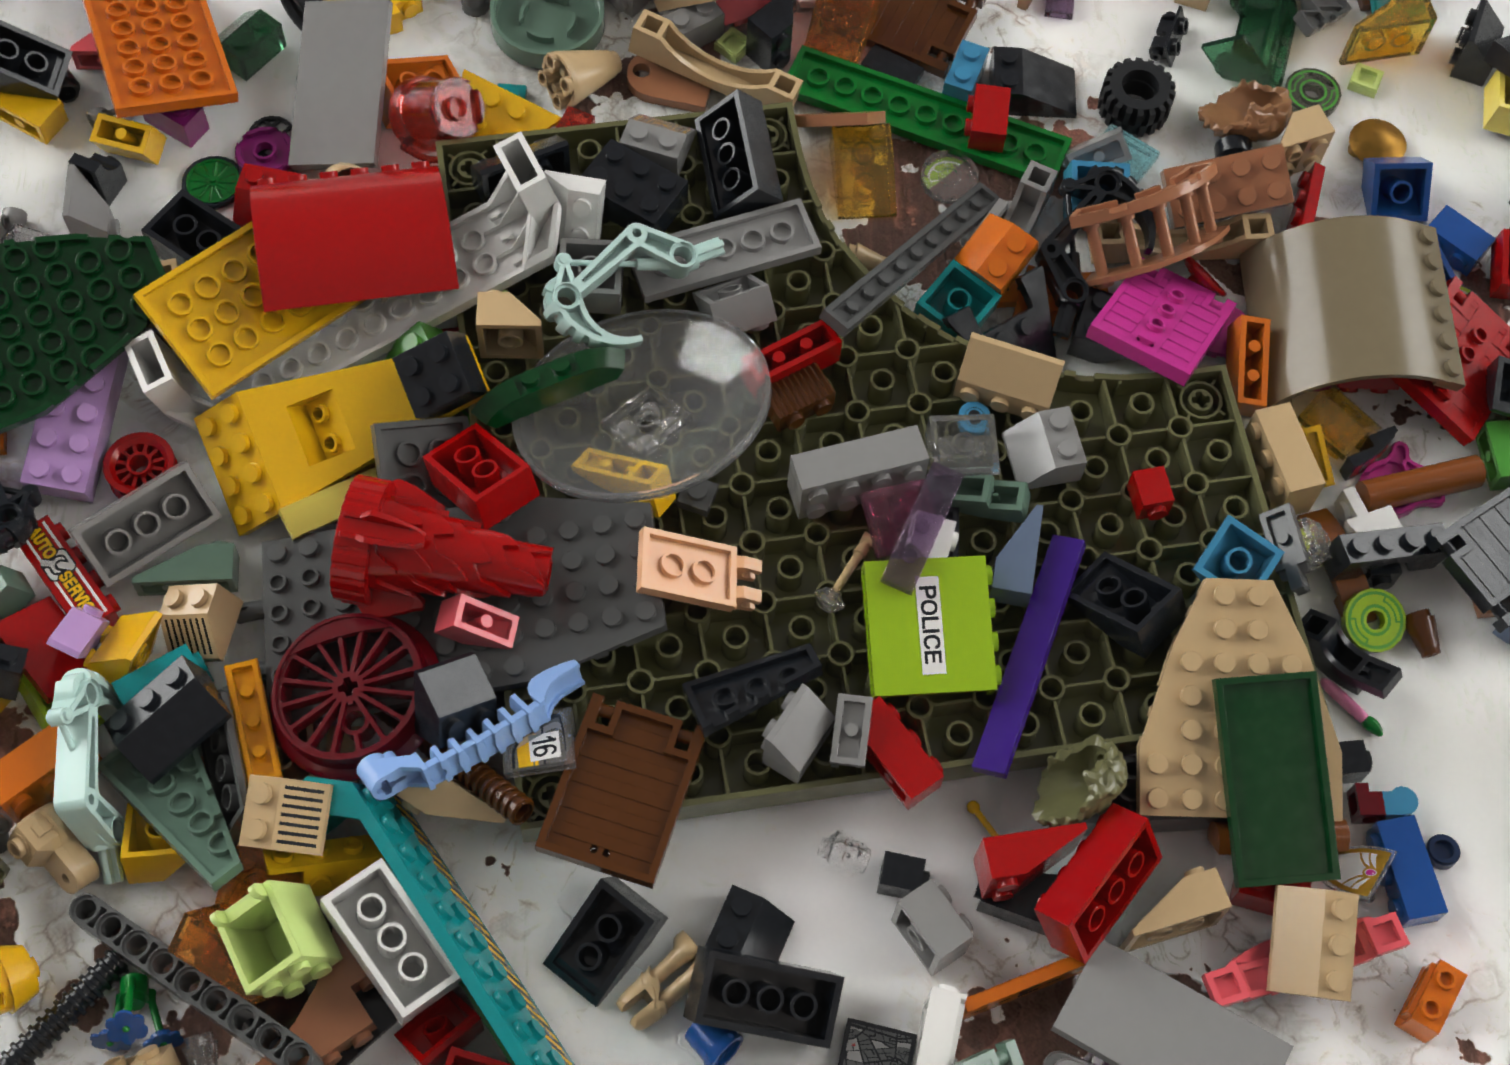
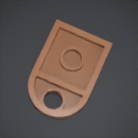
M638 55L630 61L627 67L628 88L638 99L690 112L706 111L712 91L711 88ZM643 70L649 74L645 77H638L634 73Z
M885 111L796 114L795 119L797 127L853 126L886 123Z

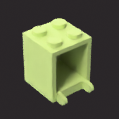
M276 880L253 883L248 887L249 893L225 911L216 910L209 916L210 921L217 927L246 995H257L264 998L272 996H283L285 999L293 998L301 994L305 990L304 986L310 981L328 975L332 971V966L343 959L309 884Z

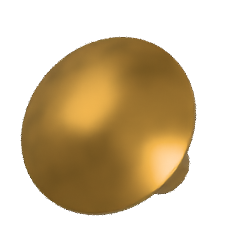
M1367 119L1359 122L1352 128L1349 135L1348 152L1351 156L1361 161L1364 158L1403 157L1406 152V140L1402 132L1393 124L1380 119Z

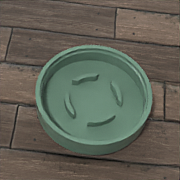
M491 0L490 21L492 34L499 48L511 59L529 67L542 69L543 58L548 52L594 50L598 46L605 29L604 1Z

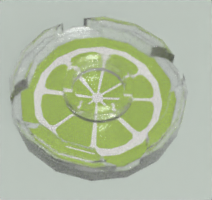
M942 150L930 155L925 160L920 172V184L924 192L933 200L943 204H953L978 184L979 177L978 169L972 159L961 154V157L949 153V150Z

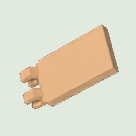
M646 526L639 531L636 593L727 612L736 609L752 612L755 609V604L759 605L762 602V590L747 586H737V579L753 582L755 574L760 575L762 573V560L748 556H738L736 546Z

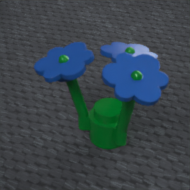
M129 973L122 976L120 979V993L116 994L113 1017L107 1019L105 1023L107 1029L102 1030L99 1034L94 1033L90 1036L91 1044L96 1048L107 1049L112 1052L130 1050L135 1039H142L148 1034V1027L144 1024V1016L140 1014L134 1015L132 1011L141 1010L144 1008L145 1003H148L155 1032L150 1036V1039L143 1042V1048L152 1044H157L158 1047L170 1043H172L173 1047H178L184 1042L180 1031L163 1029L156 1002V990L149 988V978L142 973Z

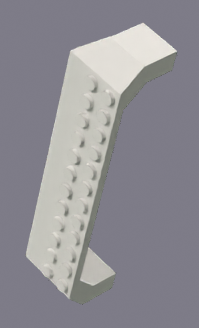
M520 131L493 146L506 171L488 202L449 222L459 289L390 297L384 304L377 299L366 300L213 400H211L174 350H171L151 329L132 339L125 347L143 393L169 419L198 431L194 418L237 391L367 364L391 351L396 339L418 321L435 327L476 305L477 292H487L489 290L502 291L553 264L557 254L562 206L522 132Z

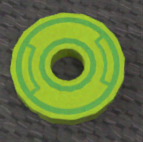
M1369 588L1354 593L1345 602L1343 617H1341V627L1346 637L1360 650L1369 653H1380L1393 648L1402 639L1406 629V614L1402 604L1393 594L1383 589ZM1370 612H1374L1379 617L1380 623L1376 630L1370 628L1367 624V616Z

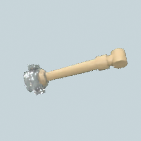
M865 531L859 544L854 549L851 559L832 588L824 587L815 591L814 594L818 599L817 605L822 610L833 613L844 609L845 604L839 592L860 561L866 557L869 548H873L877 537Z

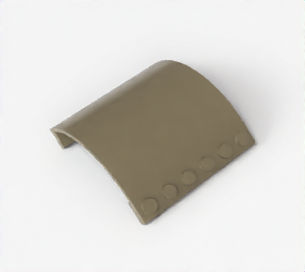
M1360 215L1336 217L1306 223L1274 234L1239 255L1247 315L1271 319L1267 407L1291 402L1293 407L1292 398L1331 385L1365 379H1420L1432 381L1433 386L1458 391L1466 386L1435 227L1388 216Z

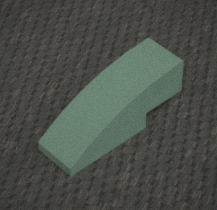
M929 470L923 495L924 501L937 506L959 507L960 513L1023 523L1027 518L1031 498L1027 482L995 480L992 473Z

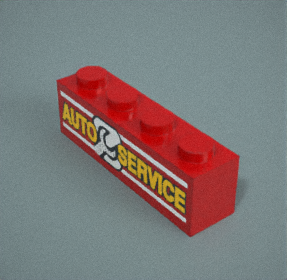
M48 515L37 520L39 528L34 529L33 534L26 540L27 544L20 547V549L63 611L67 614L72 607L83 608L86 603L104 612L102 618L109 620V625L114 626L119 619L117 612L122 609L111 593L104 596L100 590L104 584L95 570L87 572L83 564L88 561L78 546L70 548L66 541L71 537L61 522L54 525Z

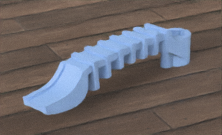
M570 660L537 674L530 680L527 687L529 696L533 700L531 704L527 705L514 693L509 699L510 708L514 712L512 716L502 706L497 711V719L500 723L494 726L486 718L482 721L483 733L477 735L471 728L467 729L465 732L466 742L460 745L454 738H449L447 740L448 751L441 753L436 745L430 747L431 759L423 762L416 752L404 756H396L393 751H388L384 754L372 753L360 761L357 766V775L377 800H386L407 787H428L432 791L436 788L437 784L445 780L450 782L453 780V776L462 771L467 773L471 771L472 766L481 761L483 763L488 762L489 757L498 752L504 753L506 747L515 742L519 744L523 741V737L531 732L536 733L540 730L541 725L551 721L552 711L556 704L571 692L585 685L579 669L580 664L576 660Z

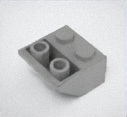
M803 683L796 693L793 691L788 693L781 705V709L784 711L778 720L774 718L770 720L762 734L765 739L761 745V749L764 750L762 763L798 784L832 732L835 723V716Z

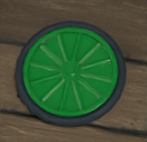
M208 156L201 158L191 164L185 171L182 178V189L213 209L223 208L234 202L235 187L241 170L236 162L226 157Z

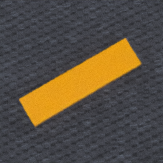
M258 658L224 666L247 784L249 783L250 774L283 778Z

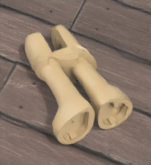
M683 930L674 937L673 949L653 969L650 965L644 973L641 972L638 979L620 995L616 1002L621 1012L627 1011L641 999H644L648 1004L630 1021V1024L636 1030L646 1029L660 1020L662 1016L668 1014V1010L672 1005L688 993L694 963L664 990L661 984L680 967L694 961L696 958L698 946Z

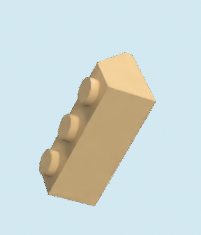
M972 332L953 396L960 397L965 402H979L997 412H1008L1026 419L1038 411L1050 409L1065 361Z
M1275 885L1266 991L1351 1002L1359 894L1319 888Z

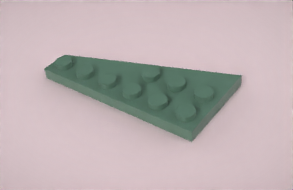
M198 747L154 785L118 749H115L98 762V772L214 892L244 870Z

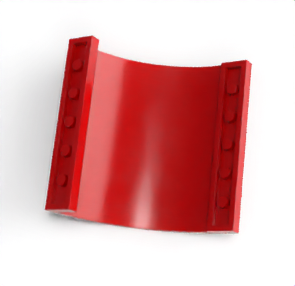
M429 161L412 162V168L400 170L399 164L381 166V172L369 173L368 167L350 169L351 175L338 176V171L320 172L319 179L307 180V174L288 176L289 182L276 183V178L257 179V185L250 186V203L264 312L459 289L447 205L438 166H430Z

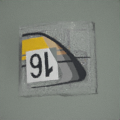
M572 707L553 710L551 721L541 725L539 731L526 735L519 744L515 742L506 747V751L503 753L504 775L507 779L576 769L574 750L575 728Z

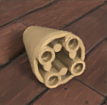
M609 50L551 51L543 58L542 70L538 71V80L542 87H546L556 110L569 109L615 78L622 70V62L617 52Z

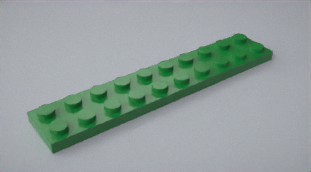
M804 45L801 46L788 74L803 80L797 98L798 101L832 113L885 111L886 123L871 124L869 126L1020 179L1031 160L1058 171L1059 174L1066 153L1071 145L1072 138L1008 116L1007 135L1002 153L968 148L969 136H963L966 118L971 119V113L966 112V101Z

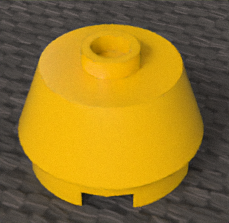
M23 945L0 946V1015L7 1012L14 1014L39 993L37 977H40V970L35 958L29 956Z

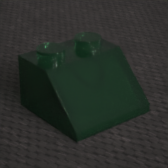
M261 9L245 12L218 35L230 70L245 81L250 79L287 46L282 24Z

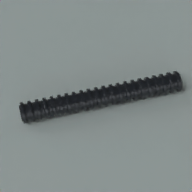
M106 949L104 951L105 956L102 959L98 957L95 960L97 964L94 967L89 966L87 968L89 972L85 976L81 974L78 977L80 981L77 984L73 982L70 985L72 989L68 993L64 991L61 994L63 996L62 999L59 1001L55 999L53 1001L54 1006L51 1009L46 1008L44 1010L46 1014L42 1018L38 1016L36 1018L37 1023L34 1026L30 1024L27 1027L29 1031L25 1035L21 1033L18 1036L20 1040L17 1043L11 1042L9 1044L11 1048L8 1051L3 1050L1 1052L0 1065H35L34 1060L37 1057L42 1058L44 1056L43 1051L46 1048L49 1050L53 1048L52 1042L55 1040L60 1041L62 1039L60 1035L64 1031L68 1033L70 1031L69 1026L72 1023L77 1024L79 1022L77 1018L81 1014L85 1016L87 1014L86 1009L89 1006L93 1008L96 1005L94 1001L97 998L102 999L104 997L103 992L106 989L110 991L113 988L111 984L114 981L119 982L121 979L119 976L123 972L125 974L129 972L128 965L112 950Z

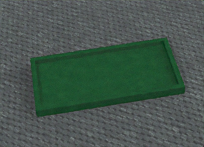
M1317 671L1213 679L1212 686L1235 888L1341 879Z

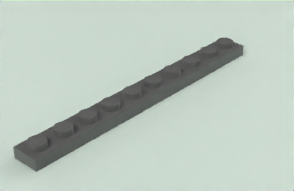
M979 182L824 308L819 318L839 335L845 337L977 226L1000 197L983 183Z

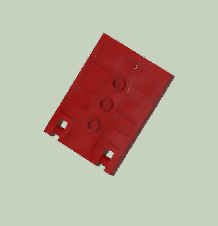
M1454 276L1446 281L1466 386L1458 391L1433 386L1432 381L1411 378L1391 379L1462 446H1465L1474 441L1491 413L1486 398L1487 368L1498 356L1510 359V326L1473 291L1465 294L1459 288L1463 282L1457 276Z

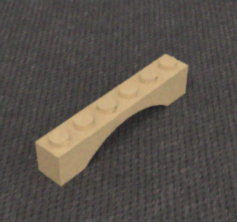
M644 9L632 30L628 48L629 52L728 96L736 89H739L762 101V105L792 102L794 108L803 83L802 79L777 68L766 70L749 69L719 60L693 44L678 30L671 20Z
M1271 213L1240 214L1216 223V226L1228 224L1230 226V231L1222 238L1223 242L1212 245L1191 257L1194 260L1239 259V255L1247 249L1275 234ZM1117 219L1100 223L1101 226L1098 230L1106 263H1130L1121 223L1117 222ZM1134 223L1141 257L1148 258L1162 253L1156 230L1154 249L1150 256L1144 254V235L1139 224ZM1169 229L1173 247L1188 240L1186 229ZM1089 246L1091 264H1094L1093 258H1092V254H1091V250H1090V246Z

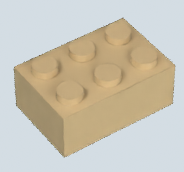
M1291 402L1255 410L1245 432L1268 509L1271 510L1290 503L1293 505L1296 515L1309 512L1326 482Z

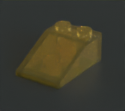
M1391 0L1354 26L1341 54L1339 64L1347 65L1420 54L1438 18L1431 1Z
M890 123L832 126L829 150L838 220L896 217L894 152Z

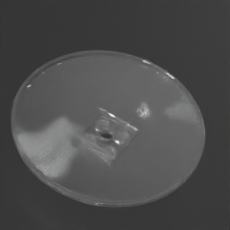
M681 309L636 311L596 323L602 329L614 335L624 337L642 335L643 342L641 346L625 350L624 371L617 380L512 422L513 435L522 459L530 465L532 472L540 480L552 488L570 496L595 502L632 503L648 501L694 487L715 476L741 456L754 441L767 418L772 397V382L767 362L756 343L746 333L729 322L712 315ZM570 336L550 350L534 368L573 352L589 349V347H586L584 343L579 345L572 342L573 337ZM643 421L651 422L646 425L641 424Z

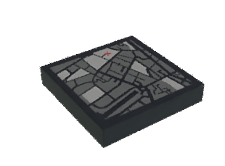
M848 1018L838 1065H912L917 1034Z

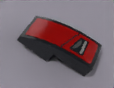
M1395 425L1369 435L1361 446L1360 452L1347 457L1339 470L1345 481L1362 473L1366 467L1382 456L1398 431Z

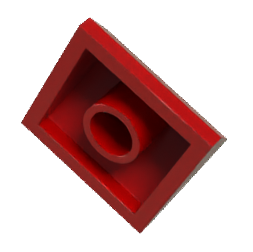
M452 990L415 1016L397 1031L394 1036L418 1065H444L451 1046L463 1049L485 1029L479 1015Z

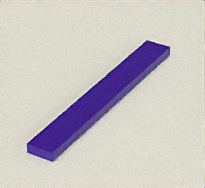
M1054 534L1051 538L971 766L974 772L1007 779L1086 548L1085 540Z

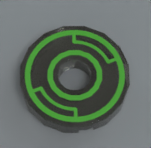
M1303 68L1293 72L1288 77L1284 88L1289 90L1293 112L1319 104L1328 117L1337 109L1342 96L1340 86L1335 78L1327 72L1316 68ZM1305 91H1313L1318 97H1310Z

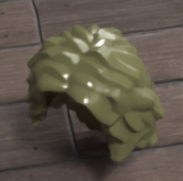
M1097 734L1086 738L1082 744H1074L1071 749H1059L1054 757L1049 756L1047 758L1048 766L1042 770V778L1039 786L1036 788L1039 800L1034 801L1035 806L1031 815L1039 824H1042V826L1049 825V827L1081 823L1084 820L1090 819L1096 813L1102 815L1111 805L1112 800L1120 795L1127 786V763L1123 759V753L1118 750L1114 742L1104 741L1103 737Z

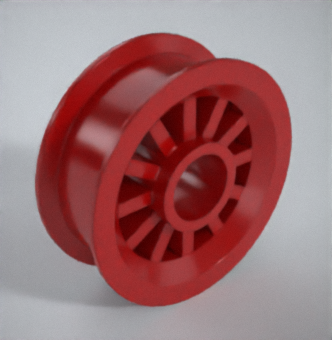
M136 432L121 437L110 446L103 460V473L112 492L120 499L178 464V461L174 456L171 446L165 439L149 432ZM147 466L143 471L136 472L140 467Z

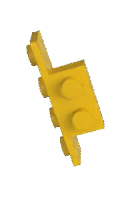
M370 835L325 840L323 856L263 849V859L268 875L301 872L300 883L309 884L314 896L327 895L380 858L386 861Z

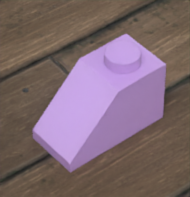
M85 603L83 608L72 607L50 635L46 644L76 659L86 658L92 648H97L100 638L110 621L102 618L104 613L102 610Z

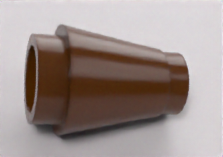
M1422 609L1407 614L1406 631L1421 654L1422 659L1440 654L1441 650L1435 615H1431L1429 609Z

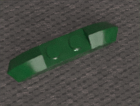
M615 347L583 349L502 381L489 390L474 406L471 413L485 425L498 428L617 380L624 371L625 349Z

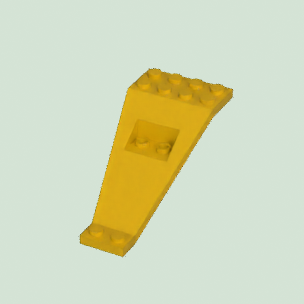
M465 335L470 346V349L472 351V354L474 356V359L476 361V364L478 366V369L480 371V374L482 376V379L484 381V384L486 386L487 391H489L490 389L488 387V384L486 382V379L484 377V374L482 372L474 349L471 345L468 335ZM392 358L237 391L194 418L239 536L249 535L279 518L278 510L331 487L375 462L370 425L374 423L420 420L414 415ZM484 395L438 418L452 417L453 415L459 413L465 408L478 402Z

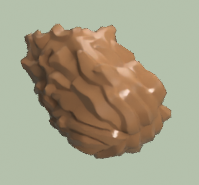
M1242 79L1237 87H1232L1230 91L1218 95L1215 104L1211 102L1199 107L1197 113L1199 120L1204 122L1203 128H1210L1214 131L1215 137L1243 135L1251 139L1252 142H1257L1259 140L1269 141L1278 137L1287 127L1293 111L1292 100L1289 98L1290 93L1287 88L1280 86L1272 88L1269 85L1259 84L1256 80L1246 82L1245 79Z

